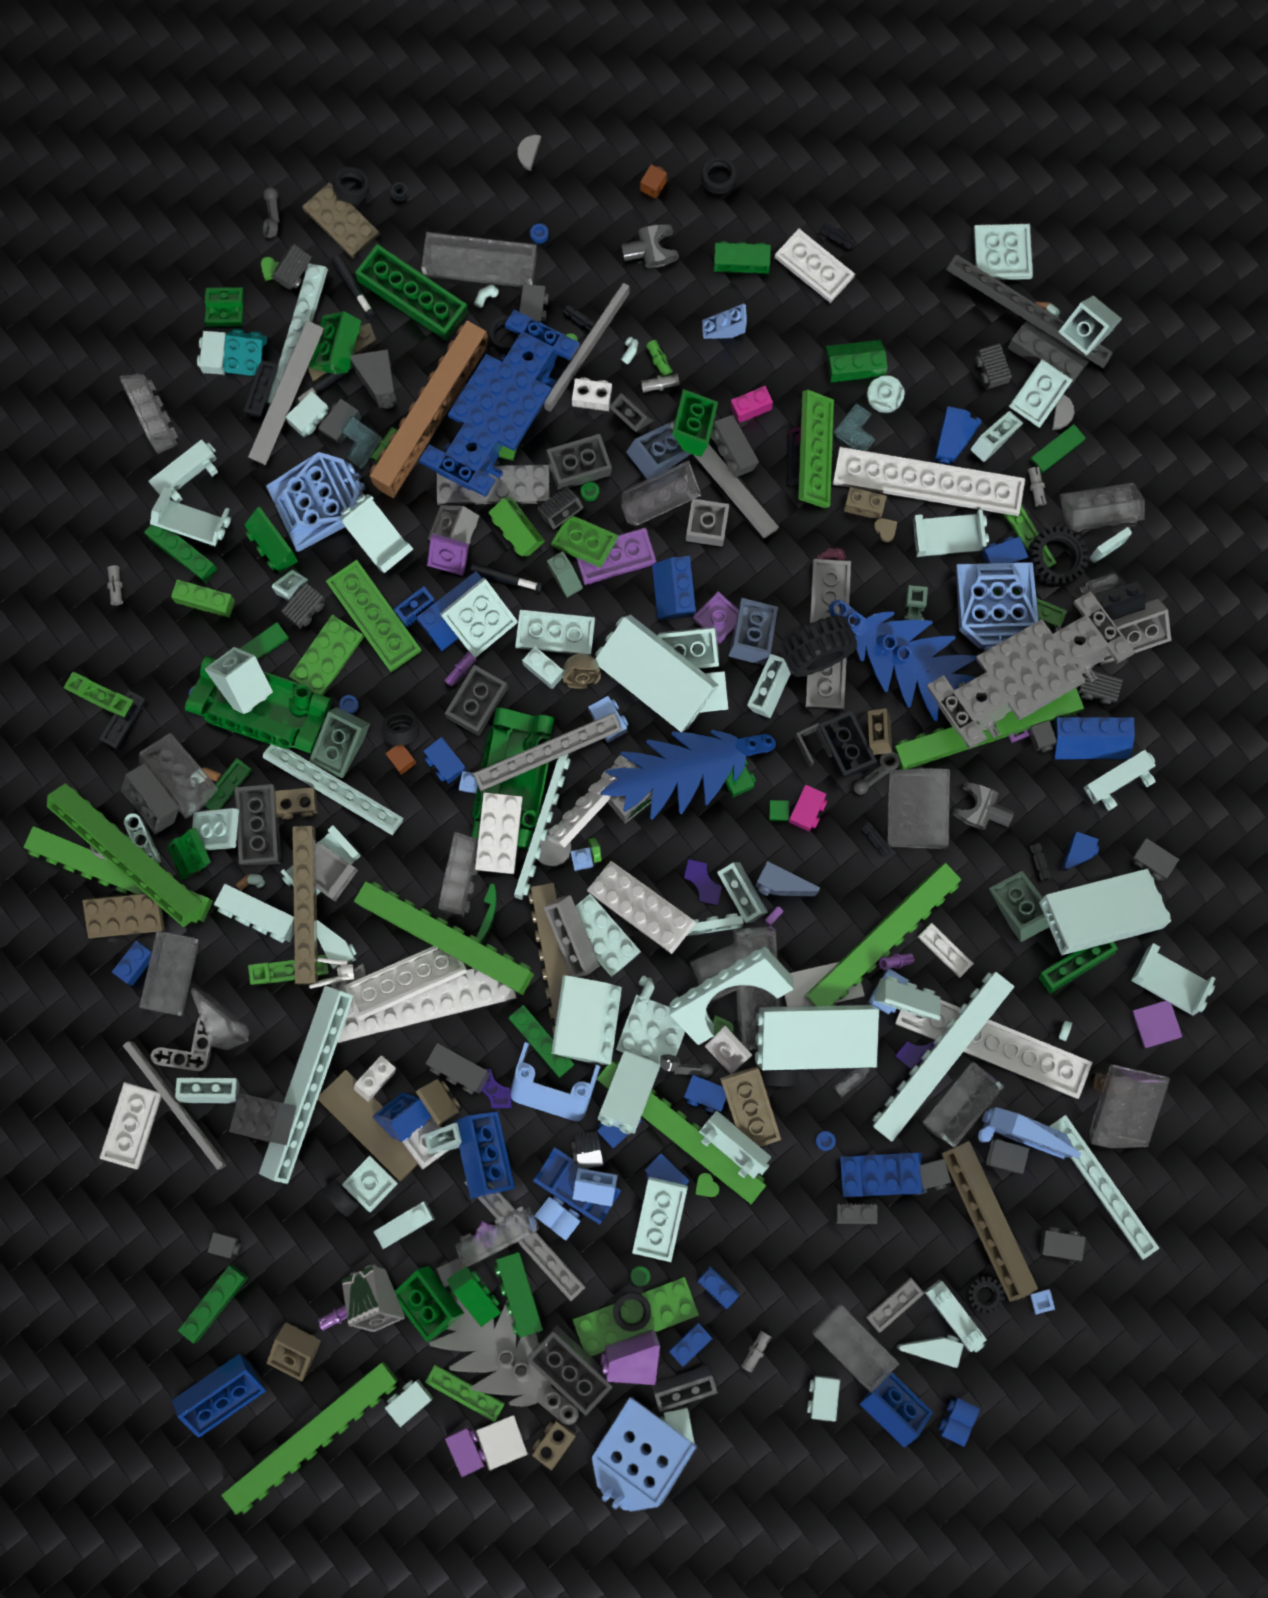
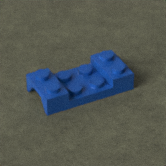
M554 1147L533 1182L600 1225L611 1206L573 1199L579 1164H575L571 1157ZM615 1187L613 1203L621 1192L617 1187Z
M922 1153L840 1157L843 1197L925 1193L921 1180L920 1164Z

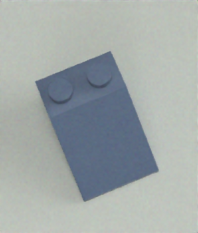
M672 422L636 438L626 451L648 481L663 474L691 454L683 451L673 436V430L670 427Z
M741 598L728 657L765 666L771 654L778 607Z
M768 861L755 886L758 888L757 891L765 896H768V894L772 896H816L820 887Z

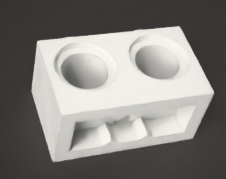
M588 378L575 379L572 406L609 411L612 384L605 380L596 382ZM582 389L588 391L584 395L578 393ZM599 392L606 393L604 397L597 396Z
M380 1056L355 1083L354 1090L369 1102L395 1074L396 1068L383 1056Z

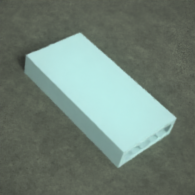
M632 615L621 617L616 623V630L607 636L605 646L600 647L595 654V660L599 667L680 732L687 730L719 684Z
M1148 869L1047 894L1039 902L1061 955L1163 929L1171 922L1170 914L1163 904L1162 896L1158 892L1154 884V878L1150 875Z
M874 1005L759 1007V1013L756 1015L759 1031L756 1033L758 1052L755 1053V1063L762 1070L877 1067L879 1009Z

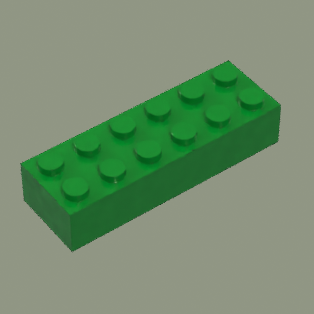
M378 244L355 272L358 282L445 341L449 340L468 314L466 303Z

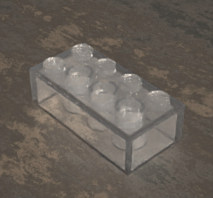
M161 931L156 932L139 1008L183 1016L200 940Z
M840 1304L811 1332L871 1393L899 1365Z

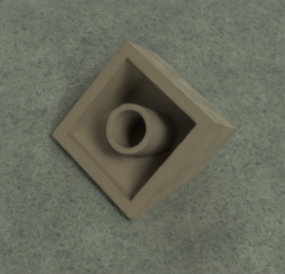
M437 1079L420 1088L416 1093L436 1124L441 1126L460 1113L458 1108L461 1106L455 1097L451 1099L447 1093L450 1089L445 1081L440 1082Z
M285 1323L274 1341L267 1364L303 1381L318 1351L321 1340L295 1326Z

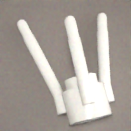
M317 958L318 962L341 965V967H337L338 976L320 980L309 985V987L315 988L354 979L353 964H348L347 960Z

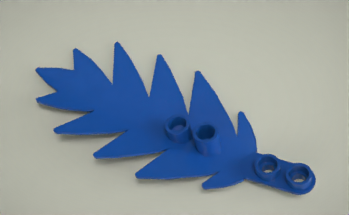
M834 600L829 605V613L832 617L841 615L847 619L857 640L856 650L861 661H864L865 651L867 650L873 670L883 690L888 692L894 667L895 675L907 707H911L916 683H918L920 693L934 721L938 720V705L927 689V685L944 675L952 688L956 690L959 688L957 686L960 683L965 682L967 684L976 678L952 674L976 660V655L933 657L952 642L955 636H939L911 641L932 624L931 620H902L882 623L893 616L894 612H881L865 618L842 600ZM836 606L840 608L838 613L835 611ZM850 617L854 618L853 624L850 623Z
M712 730L710 733L717 738L673 731L671 735L688 749L660 741L647 740L646 743L663 758L622 751L620 755L640 768L606 770L605 773L617 780L610 783L600 794L626 796L623 811L626 812L637 805L652 790L650 819H654L665 805L677 784L679 813L682 814L697 790L702 775L705 805H708L719 792L732 767L733 780L736 781L743 771L747 755L752 756L757 753L772 751L776 746V742L768 734L738 739L731 734Z

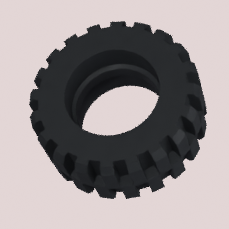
M841 615L828 616L827 618L811 622L799 628L796 632L791 633L789 637L782 641L780 652L790 673L796 677H804L823 671L828 667L830 668L850 656L857 648V640L845 617Z

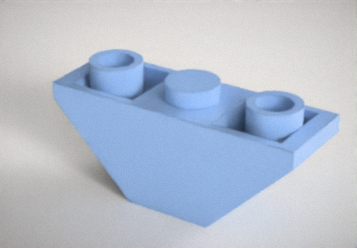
M741 304L702 320L703 338H733L745 333L747 323L746 305Z

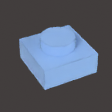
M463 771L459 791L476 794L478 784L473 773Z
M590 847L571 851L575 871L593 867Z
M1050 1289L1029 1294L1034 1314L1055 1310Z

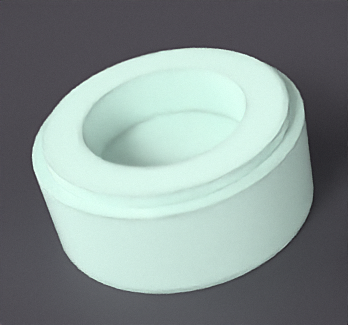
M1064 1021L1059 1039L1067 1040L1072 1026L1071 1022Z

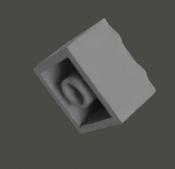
M692 499L686 541L723 547L729 504Z

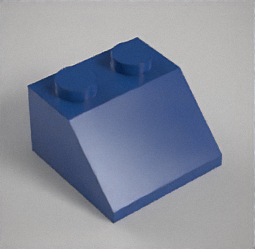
M402 1092L372 1117L393 1139L402 1142L409 1139L414 1131L425 1126L426 1121L431 1118V1115L420 1098Z

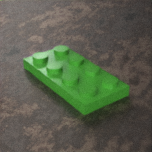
M332 615L289 677L299 684L308 686L313 693L324 695L360 644L364 635Z

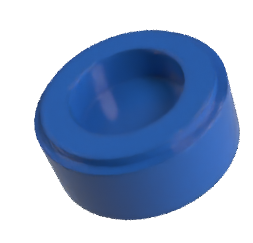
M535 224L531 227L530 237L532 241L544 243L548 239V229L545 225Z
M346 695L341 698L339 707L350 714H354L359 709V702L354 696Z
M823 1131L816 1136L815 1142L820 1150L829 1151L835 1146L836 1139L831 1132Z

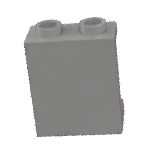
M317 842L316 888L336 902L358 870L320 842Z

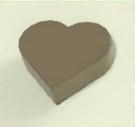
M880 518L875 522L874 530L880 534V539L883 542L893 540L897 521Z

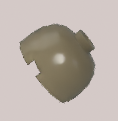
M577 653L568 658L563 665V682H566L570 688H588L587 684L593 682V685H595L601 678L600 667L594 657Z

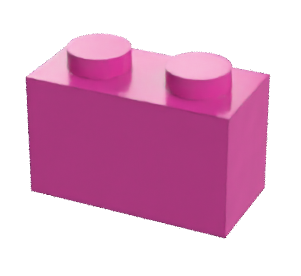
M763 386L732 399L730 408L739 424L772 410L773 401L766 386Z
M805 785L789 823L807 831H810L811 827L816 828L820 819L817 817L819 810L823 811L827 804V800H825L826 794Z

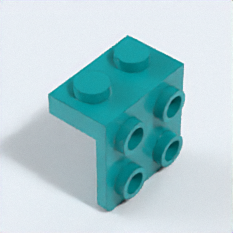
M232 329V331L225 335L224 371L256 376L259 364L262 361V347L267 344V336H263L261 332L243 333V330Z

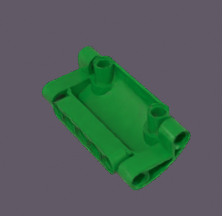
M205 656L201 664V677L187 699L185 711L200 715L208 723L282 749L293 747L310 754L313 752L330 710L332 698L317 693L313 694L306 685L263 671L273 693L267 696L266 700L255 705L250 712L242 714L231 707L205 670L206 667L217 659Z
M496 708L492 727L487 734L480 770L538 746L539 741L545 743L551 740L550 736L552 734L554 718L546 715L531 716L505 708ZM549 762L483 791H480L477 785L472 811L474 823L471 839L476 841L479 839L484 793L521 796L523 800L517 848L529 849L533 829L539 818ZM525 815L529 817L528 824L525 822Z

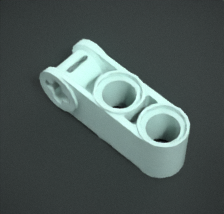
M137 814L127 815L124 825L132 842L141 847L151 859L161 863L160 854L154 845L145 821ZM137 818L139 824L137 827L132 828L131 821ZM145 836V844L139 846V837Z

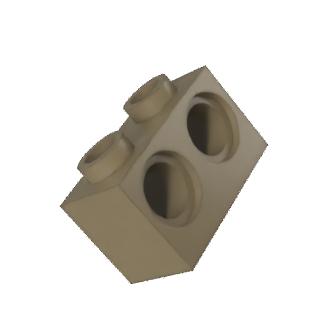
M850 487L844 512L878 520L883 514L887 496Z
M314 788L275 791L276 814L282 817V819L294 818L293 815L312 817L313 814L318 813L317 795ZM310 799V805L306 808L302 807V801ZM285 801H291L292 804L289 809H283L282 806Z
M556 1420L555 1423L550 1422L544 1430L546 1433L545 1437L542 1440L538 1438L532 1447L535 1450L532 1456L550 1470L554 1468L576 1437V1433L559 1420ZM555 1430L563 1431L564 1438L562 1440H556L553 1437ZM543 1447L551 1448L552 1455L544 1457L541 1454V1449Z

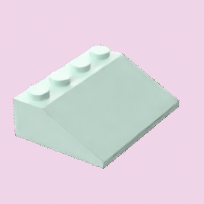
M563 975L552 1054L591 1064L611 1065L622 987L605 982Z

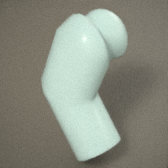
M488 285L478 292L474 305L482 308L488 296L496 297L498 295V288H495V285Z
M632 337L626 340L625 345L629 348L621 358L627 364L635 356L638 347V341Z
M642 976L639 985L643 986L644 989L639 999L648 1002L654 990V983L650 977Z

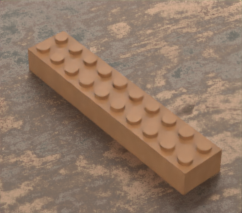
M466 321L465 325H461L458 329V336L455 341L452 340L447 348L448 352L440 358L436 371H432L428 378V384L426 387L423 386L419 392L418 400L416 403L413 402L411 404L408 416L401 420L398 432L391 436L388 448L383 449L378 464H374L370 470V478L374 488L392 498L397 494L489 346L487 332L469 321Z

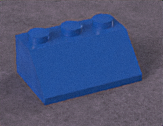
M690 556L672 557L653 564L652 571L658 620L693 617L696 613Z
M890 1369L868 1391L860 1403L903 1447H906L919 1436L933 1414V1411Z

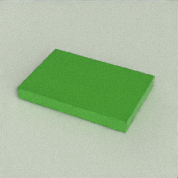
M572 516L561 525L551 542V547L602 568L619 537L615 533Z

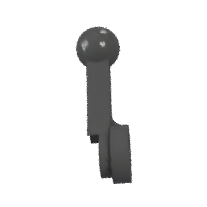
M269 187L263 193L264 199L267 201L269 217L263 223V235L266 238L276 236L278 231L277 222H279L276 202L278 192L275 188Z
M895 752L882 754L880 757L881 765L864 779L857 780L854 783L853 789L855 793L859 795L865 794L871 785L884 775L889 774L890 771L895 770L900 763L899 756ZM887 760L895 761V763L890 766L885 764Z
M664 1054L660 1057L661 1068L667 1071H675L674 1074L696 1075L703 1079H709L714 1072L713 1067L708 1063L702 1065L681 1064L680 1059L676 1056Z

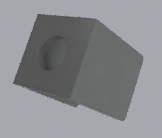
M819 723L796 733L795 740L809 767L813 765L814 761L802 738L815 731L828 757H832V753L818 727Z
M991 1140L986 1164L1023 1174L1029 1148L1001 1140Z

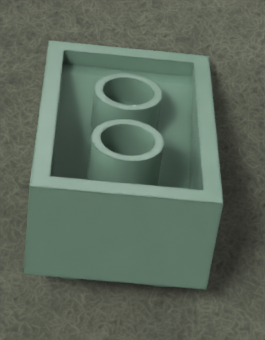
M338 707L328 711L309 762L340 778H344L365 739L370 723Z
M1023 871L989 888L1007 923L1020 942L1049 928L1039 904L1043 897Z

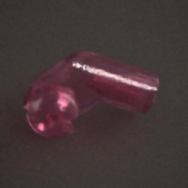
M829 547L817 555V559L828 560L829 558H836V560L843 561L846 555L842 548Z

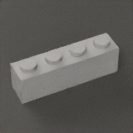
M571 895L555 899L543 908L571 976H585L597 969L600 965Z

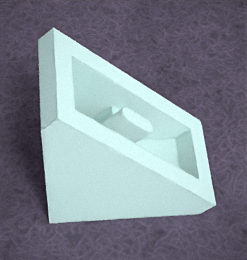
M291 570L273 583L272 588L278 596L289 602L302 586L307 583L308 579Z
M457 1123L424 1135L428 1154L456 1149L462 1142Z

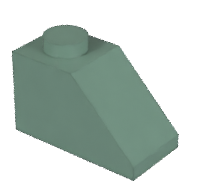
M563 551L547 560L549 570L567 598L583 589L573 566Z

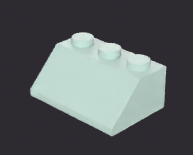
M716 626L661 632L658 634V637L697 668L719 666Z
M890 976L887 979L880 978L874 1001L926 1019L940 1020V997L934 995L935 991L926 988L921 991L916 989L917 985L906 982L903 985L898 983L899 979Z

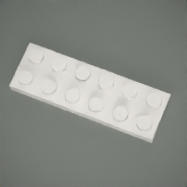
M620 755L616 758L615 764L610 769L639 767ZM604 771L601 775L602 778L589 787V792L576 801V806L563 815L561 822L554 825L546 837L551 842L565 848L612 797L601 795L600 792L617 779Z
M612 861L609 862L587 889L592 896L671 954L696 924L693 919Z
M433 946L346 984L344 987L347 993L354 995L351 1003L358 1019L362 1020L467 973L463 962Z

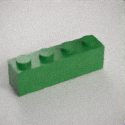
M150 525L144 532L152 542L205 584L218 571L211 561L176 533L154 525Z
M1114 942L1076 951L1041 972L1039 979L1050 994L1114 955L1118 948Z
M524 1005L509 1017L511 1022L559 1078H562L575 1066L569 1058L552 1054L553 1039Z
M520 1252L497 1259V1264L494 1265L497 1276L501 1275L503 1281L500 1284L503 1296L507 1295L509 1303H506L508 1314H513L515 1322L511 1323L514 1334H519V1337L522 1338L543 1331Z
M228 1266L178 1332L192 1343L198 1342L245 1283L248 1276L236 1266Z

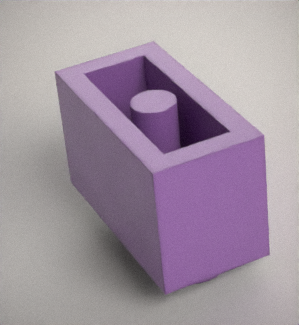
M468 1426L445 1438L461 1477L484 1467L485 1456L482 1448L479 1449L476 1444L478 1438L474 1429L470 1430Z

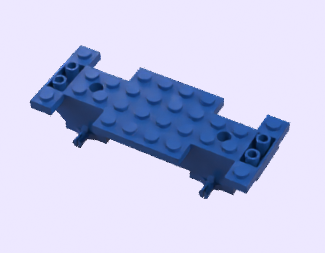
M515 309L505 323V328L519 334L514 345L507 355L503 354L500 361L487 354L484 356L448 414L449 418L463 424L451 445L449 443L445 445L444 450L446 453L428 445L419 460L421 464L436 471L437 474L484 497L488 495L495 483V479L489 475L492 474L499 479L503 475V471L494 467L501 448L505 446L515 451L551 393L552 387L556 384L557 381L550 378V373L555 367L557 355L571 360L579 347V342ZM528 357L532 358V360L526 361L524 359ZM469 448H476L475 451H468Z

